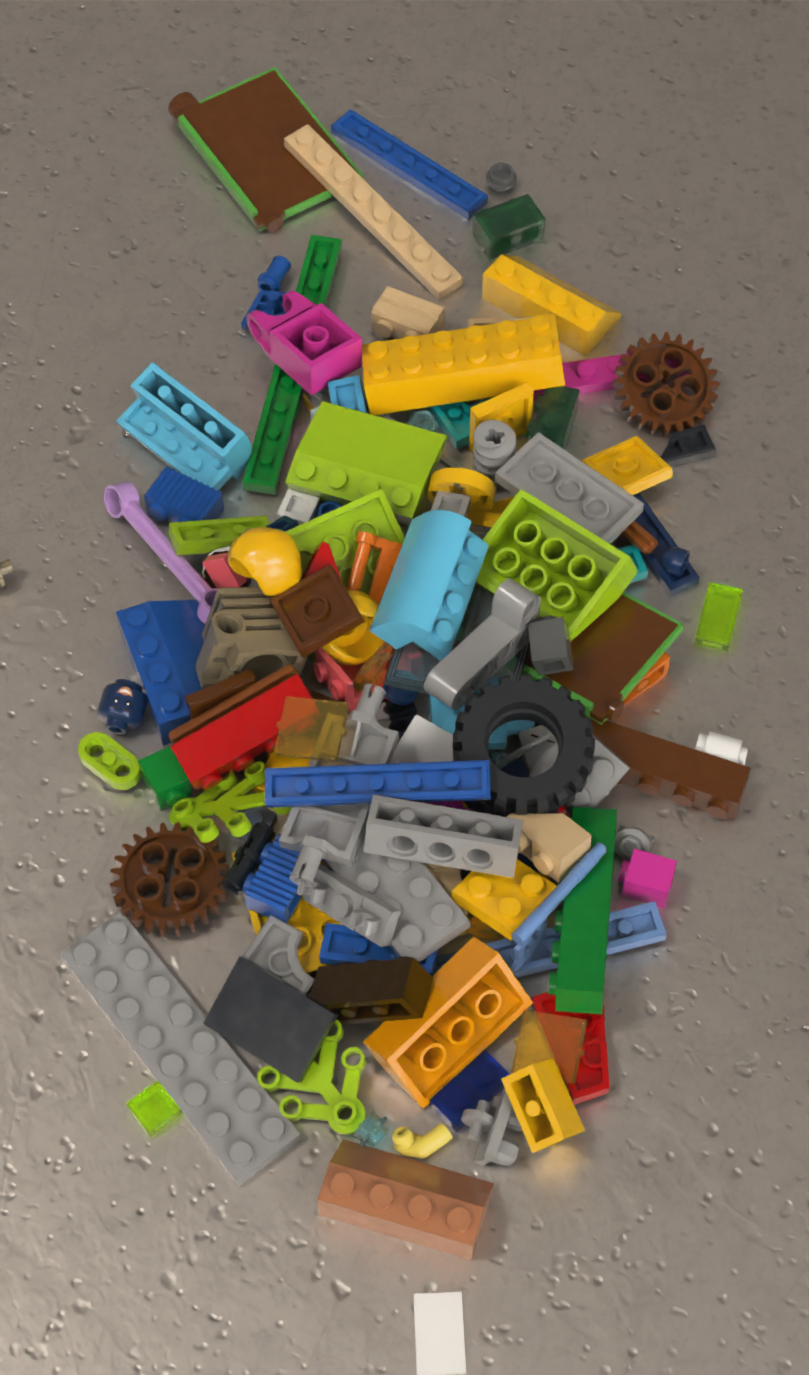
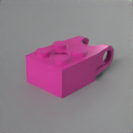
M288 291L282 295V306L286 312L285 314L272 316L259 310H254L247 314V325L255 341L276 365L310 395L327 387L328 381L341 379L362 367V338L322 303L316 305L298 292Z

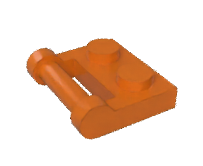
M358 531L355 541L358 546L345 589L360 591L371 548L378 550L379 554L367 595L371 596L379 605L402 544L380 538L369 532Z

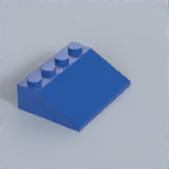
M197 600L148 601L116 612L122 640L138 682L142 687V692L147 696V705L163 746L172 743L169 738L170 731L190 721L185 696L201 690L195 664L204 642L202 632L205 623L197 616L199 606Z

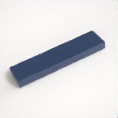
M640 493L632 495L644 503L643 512L635 521L658 541L657 547L651 554L646 555L641 551L640 554L665 592L671 597L698 585L700 577L689 561L681 577L673 575L664 569L662 564L663 554L667 549L678 546Z

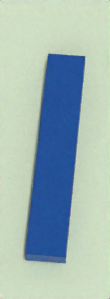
M351 109L331 125V133L467 220L488 203L487 194Z
M471 760L265 768V806L267 808L371 804L373 795L415 802L491 800L490 761Z

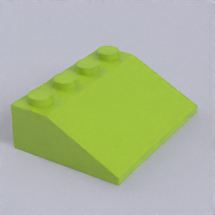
M322 401L295 452L285 483L290 489L320 497L321 503L335 501L342 506L382 489L398 524L409 527L412 519L423 513L428 498L427 491L430 477L437 471L447 435Z
M520 489L483 538V541L489 547L476 583L494 595L499 586L508 578L531 590L541 597L539 619L545 616L563 617L569 629L571 642L619 599L638 573V570L629 555L523 489Z

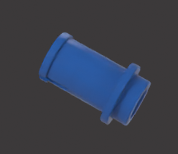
M278 255L274 257L267 270L258 276V289L260 291L274 290L279 292L283 278L291 269L290 262L283 256Z

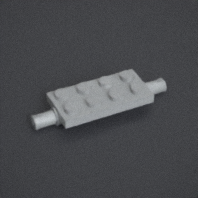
M365 684L356 710H352L349 715L344 717L328 714L308 767L390 764L399 741L398 731L384 728L378 723L376 718L382 700L386 695V691L382 687L375 685L373 692H371L372 684ZM371 804L292 807L279 839L282 848L300 852L289 879L297 885H301L302 880H305L304 887H312L321 859L352 866L366 828Z

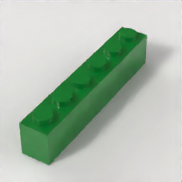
M573 807L572 820L591 834V849L599 842L606 847V853L585 878L561 901L564 902L563 910L556 909L555 932H560L561 938L560 941L553 940L552 963L558 964L557 972H550L549 995H556V1011L602 1014L617 809Z

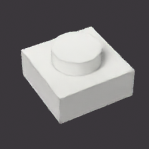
M288 488L276 514L277 520L285 515L297 520L299 525L314 519L320 507V497Z

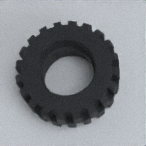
M520 674V680L511 681L510 675L499 677L498 685L493 687L488 682L480 687V693L477 697L471 695L465 702L464 712L458 714L455 722V733H453V761H490L491 800L472 801L475 804L478 802L482 803L484 811L491 815H495L496 812L504 814V817L511 813L517 815H527V813L557 814L559 807L564 806L567 808L575 801V795L578 792H582L587 783L595 751L591 718L585 717V707L579 699L575 701L571 699L572 691L564 685L560 686L559 689L552 687L553 680L542 676L541 682L531 681L532 674ZM530 720L546 727L556 738L558 743L557 759L553 766L542 774L533 777L509 775L496 767L490 759L488 743L491 734L498 727L510 721Z

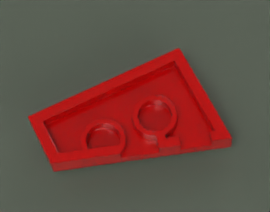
M549 992L531 997L533 1002L531 1006L573 1104L576 1105L608 1094L610 1086L604 1006L602 1014L556 1011V995H549Z

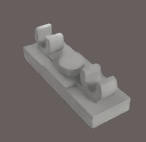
M322 864L318 867L312 887H304L305 880H302L301 885H298L296 894L304 895L303 900L320 909L329 917L352 931H356L380 947L391 945L400 910Z

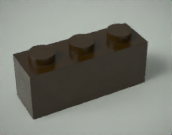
M401 956L398 959L379 961L371 959L361 963H338L336 965L318 967L310 997L339 1014L336 1019L341 1025L418 1019L423 1017L433 977L416 959L408 956Z

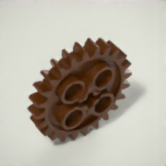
M665 332L662 340L659 341L656 334L652 333L649 343L641 337L637 342V347L630 344L626 351L628 355H621L619 363L622 366H616L614 374L618 378H615L612 383L613 387L620 390L615 393L614 399L624 400L619 411L630 410L631 413L627 421L639 419V430L647 424L650 426V435H653L657 428H661L663 437H667L672 428L674 432L683 431V426L686 429L695 427V422L701 425L705 420L704 414L709 415L713 406L710 403H715L718 395L713 391H716L720 385L719 382L712 379L715 378L718 371L716 369H708L713 360L712 358H701L704 351L703 347L696 351L692 349L694 340L691 339L684 345L682 344L681 334H678L675 341H670L669 333ZM664 360H674L678 364V368L668 367ZM685 371L690 372V374L679 377L680 374H682ZM636 374H646L651 382L644 383L640 381ZM674 380V382H673V384H672V386H671V388H670V386L668 385V383H670V382H672V381ZM662 381L664 385L657 389L660 382ZM681 387H690L695 395L688 396L684 394ZM653 392L650 396L646 398L641 397V394L644 395ZM653 401L664 402L667 410L657 409Z
M163 822L160 825V832L154 833L148 826L146 827L147 837L143 839L139 835L134 834V846L122 845L125 856L114 857L118 868L110 869L111 878L114 880L110 883L112 894H116L113 897L115 906L122 907L120 909L121 914L126 916V918L132 916L131 921L135 928L145 922L146 934H150L155 927H159L161 937H165L168 928H173L176 936L179 937L182 926H187L193 933L195 932V921L199 920L205 925L209 924L207 912L216 915L220 913L216 902L224 903L227 901L226 892L221 882L230 870L229 864H225L227 862L225 851H219L217 840L202 843L190 826L186 832L181 831L180 822H176L173 831H168ZM177 851L174 859L176 875H173L171 878L170 905L165 908L164 905L167 899L165 883H168L170 880L171 853ZM153 858L163 859L161 862L157 864L147 863L149 860ZM194 860L199 862L194 867L183 866L188 861ZM147 891L158 892L151 898L142 897ZM190 893L195 895L187 901L178 899L183 894Z

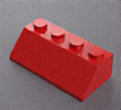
M296 674L170 747L195 790L201 787L207 790L219 784L223 780L222 775L234 769L238 772L252 765L255 761L253 758L264 751L270 754L279 750L286 744L285 739L298 733L301 736L309 733L318 726L317 721L321 720L322 717L300 676Z

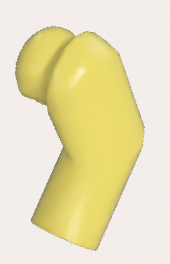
M440 1123L424 1136L413 1133L408 1127H399L393 1132L392 1140L394 1142L393 1147L399 1154L425 1159L452 1140V1135L446 1126Z

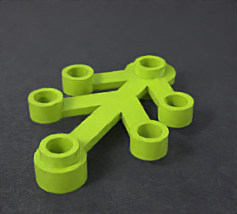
M257 761L247 767L244 771L246 778L238 784V778L233 770L222 775L223 780L219 784L205 790L196 798H183L177 801L169 814L171 824L174 826L176 822H180L181 831H186L190 826L200 842L208 843L218 836L219 828L213 819H204V817L215 815L226 825L233 837L244 836L250 831L252 824L245 813H235L234 811L265 806V792L245 795L255 786L265 782L266 767L264 763ZM228 791L216 801H212L222 792ZM276 807L272 809L276 814L283 815L289 813L292 807Z
M336 1019L333 1025L338 1027L337 1033L334 1036L326 1037L321 1047L319 1065L314 1060L302 1082H295L271 1066H264L259 1070L257 1081L268 1092L285 1089L320 1093L329 1105L302 1103L297 1096L288 1095L280 1102V1113L292 1122L300 1118L328 1121L330 1127L335 1132L342 1135H350L359 1131L366 1120L365 1107L357 1099L361 1071L366 1066V1057L362 1050L357 1047L347 1048L343 1052L341 1061L346 1069L342 1093L340 1094L332 1084L338 1043L344 1035V1029ZM355 1054L360 1056V1062L357 1065H348V1058ZM267 1074H276V1079L272 1084H264V1077ZM298 1103V1110L294 1114L286 1113L288 1104ZM344 1108L352 1109V1115L347 1120L339 1118V1114Z

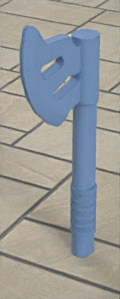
M598 842L587 852L539 907L535 908L512 933V938L517 942L514 948L515 960L510 967L513 974L528 960L540 942L548 924L547 916L585 878L606 853V847L602 843Z

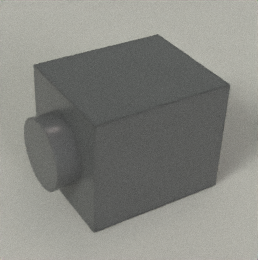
M545 616L535 622H529L531 659L538 676L574 670L570 634L564 618Z

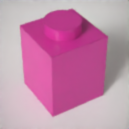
M634 848L631 860H623L618 876V881L624 883L622 897L642 903L655 901L657 907L664 909L674 878L677 861Z

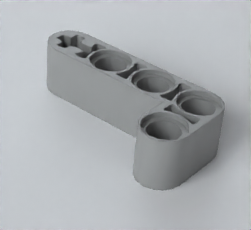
M506 579L494 595L491 615L430 671L424 682V691L453 710L460 708L471 695H474L480 687L488 682L530 641L528 623L539 619L541 597L513 579Z

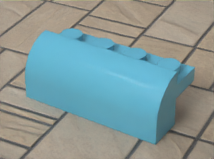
M152 362L130 385L138 398L116 420L119 427L176 472H180L182 475L185 474L193 480L196 479L204 485H209L210 488L214 487L216 490H220L231 477L237 480L245 470L252 452V445L246 433Z
M446 510L428 511L412 519L370 628L372 633L396 650L414 642L440 661L451 652L489 547L486 542L469 530L471 520Z

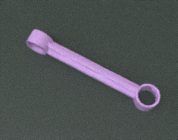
M125 481L107 486L104 491V504L108 513L113 518H126L199 602L197 616L206 624L217 589L211 588L183 555H176L171 541L140 507L138 492L131 482Z

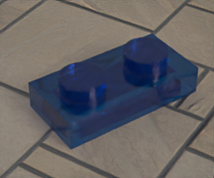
M484 1050L429 1100V1106L455 1132H458L465 1125L461 1120L463 1111L465 1109L476 1110L479 1100L490 1102L494 1096L504 1089L501 1079L510 1075V1073Z

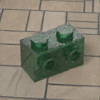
M559 386L545 389L544 395L538 394L534 413L537 414L536 420L530 419L526 431V439L531 440L539 432L566 450L577 416L579 389Z

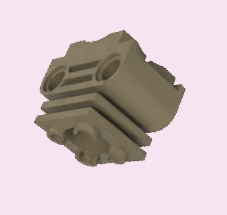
M260 587L217 589L202 632L204 642L195 664L201 689L248 669H251L256 677V682L287 664H291L302 680L301 674L308 656L302 658L269 599L274 596L264 595Z

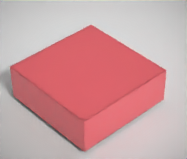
M228 552L208 556L202 562L217 589L239 588L247 582L246 577L234 572L228 564Z

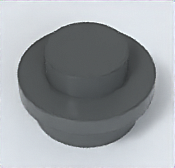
M503 162L496 163L487 172L486 183L493 190L507 191L515 186L516 173L511 165Z

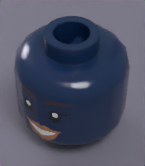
M118 679L115 683L108 684L104 688L97 709L98 718L106 724V730L115 734H125L126 730L137 729L144 717L148 703L147 696L142 692V687L139 684L130 680Z

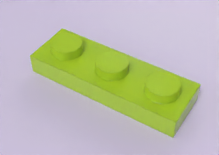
M267 515L169 523L168 534L177 556L211 553L213 550L231 546L232 542L247 529L266 527L270 525Z

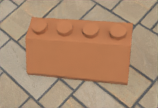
M343 1139L329 1163L317 1199L319 1215L472 1260L494 1183Z

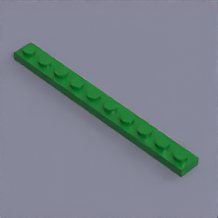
M311 235L295 292H298L316 305L320 303L325 307L327 305L342 249V239ZM276 364L242 482L243 490L276 495L304 391L297 382Z

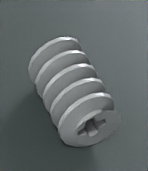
M487 420L479 424L474 432L472 469L491 479L496 486V491H501L504 487L495 481V473L515 455L516 436L508 424L498 420Z

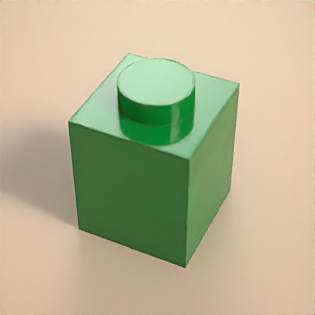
M170 746L138 760L142 780L159 811L168 807L172 808L177 801L192 796L190 781Z

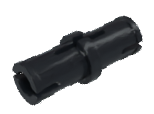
M262 822L255 823L243 847H239L236 850L233 865L221 882L225 890L234 895L243 894L242 888L247 876L251 872L254 873L255 870H259V866L262 864L260 856L265 845L268 842L272 843L276 837V832H273L274 829L271 826Z

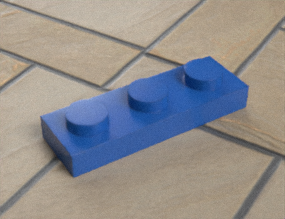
M326 923L319 954L321 964H351L366 962L371 959L381 961L399 958L390 946L380 947L344 925ZM438 950L419 962L431 976L434 974Z

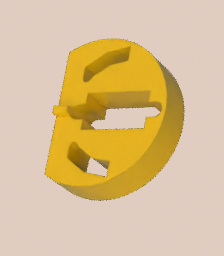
M454 467L435 471L430 477L427 497L432 504L434 503L437 491L440 490L471 496L469 509L490 511L494 505L496 486L491 479L479 472Z

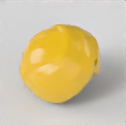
M268 527L247 529L230 546L228 564L232 570L243 577L255 579L266 596L281 594L298 584L302 579L300 552L294 539L285 531Z
M347 590L365 622L321 648L339 664L359 665L381 655L387 643L370 631L379 607L377 602L362 591Z

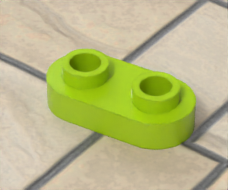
M92 732L80 740L78 753L82 764L111 787L117 790H127L139 782L141 772L138 759L107 734ZM96 752L103 753L100 757L92 756ZM121 772L129 773L127 776L124 777L118 776V774Z

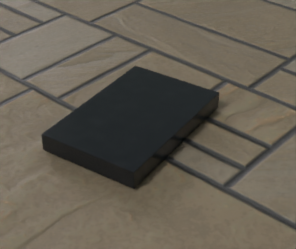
M239 956L203 1024L290 1079L300 1083L307 1074L339 1014L248 958Z

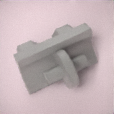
M503 1090L502 1096L492 1097L490 1104L485 1100H479L476 1110L465 1109L463 1111L461 1120L470 1127L467 1137L478 1141L472 1162L481 1166L490 1161L506 1166L512 1164L516 1160L519 1143L505 1138L503 1135L506 1127L520 1132L522 1128L506 1090Z

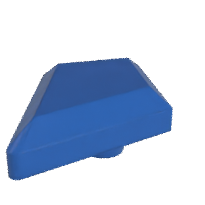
M274 290L259 291L247 314L254 310L263 311L272 316L285 314L286 312L282 306V295L287 292H277ZM247 314L241 322L242 330L249 329L246 319Z

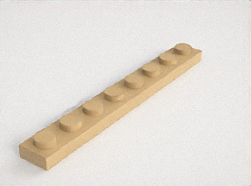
M308 124L284 138V147L438 300L463 285V276Z

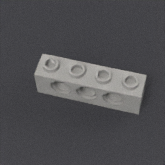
M373 795L366 823L364 853L514 878L523 820Z

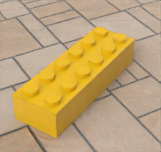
M555 314L537 315L519 320H505L500 323L481 326L474 325L468 328L438 331L431 334L406 336L400 339L362 344L364 389L371 415L496 397L527 382L533 390L565 386Z

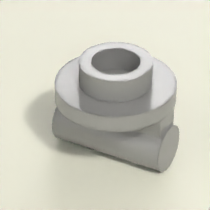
M620 825L615 836V851L622 859L630 861L634 848L649 853L655 837L646 834V832L638 827Z

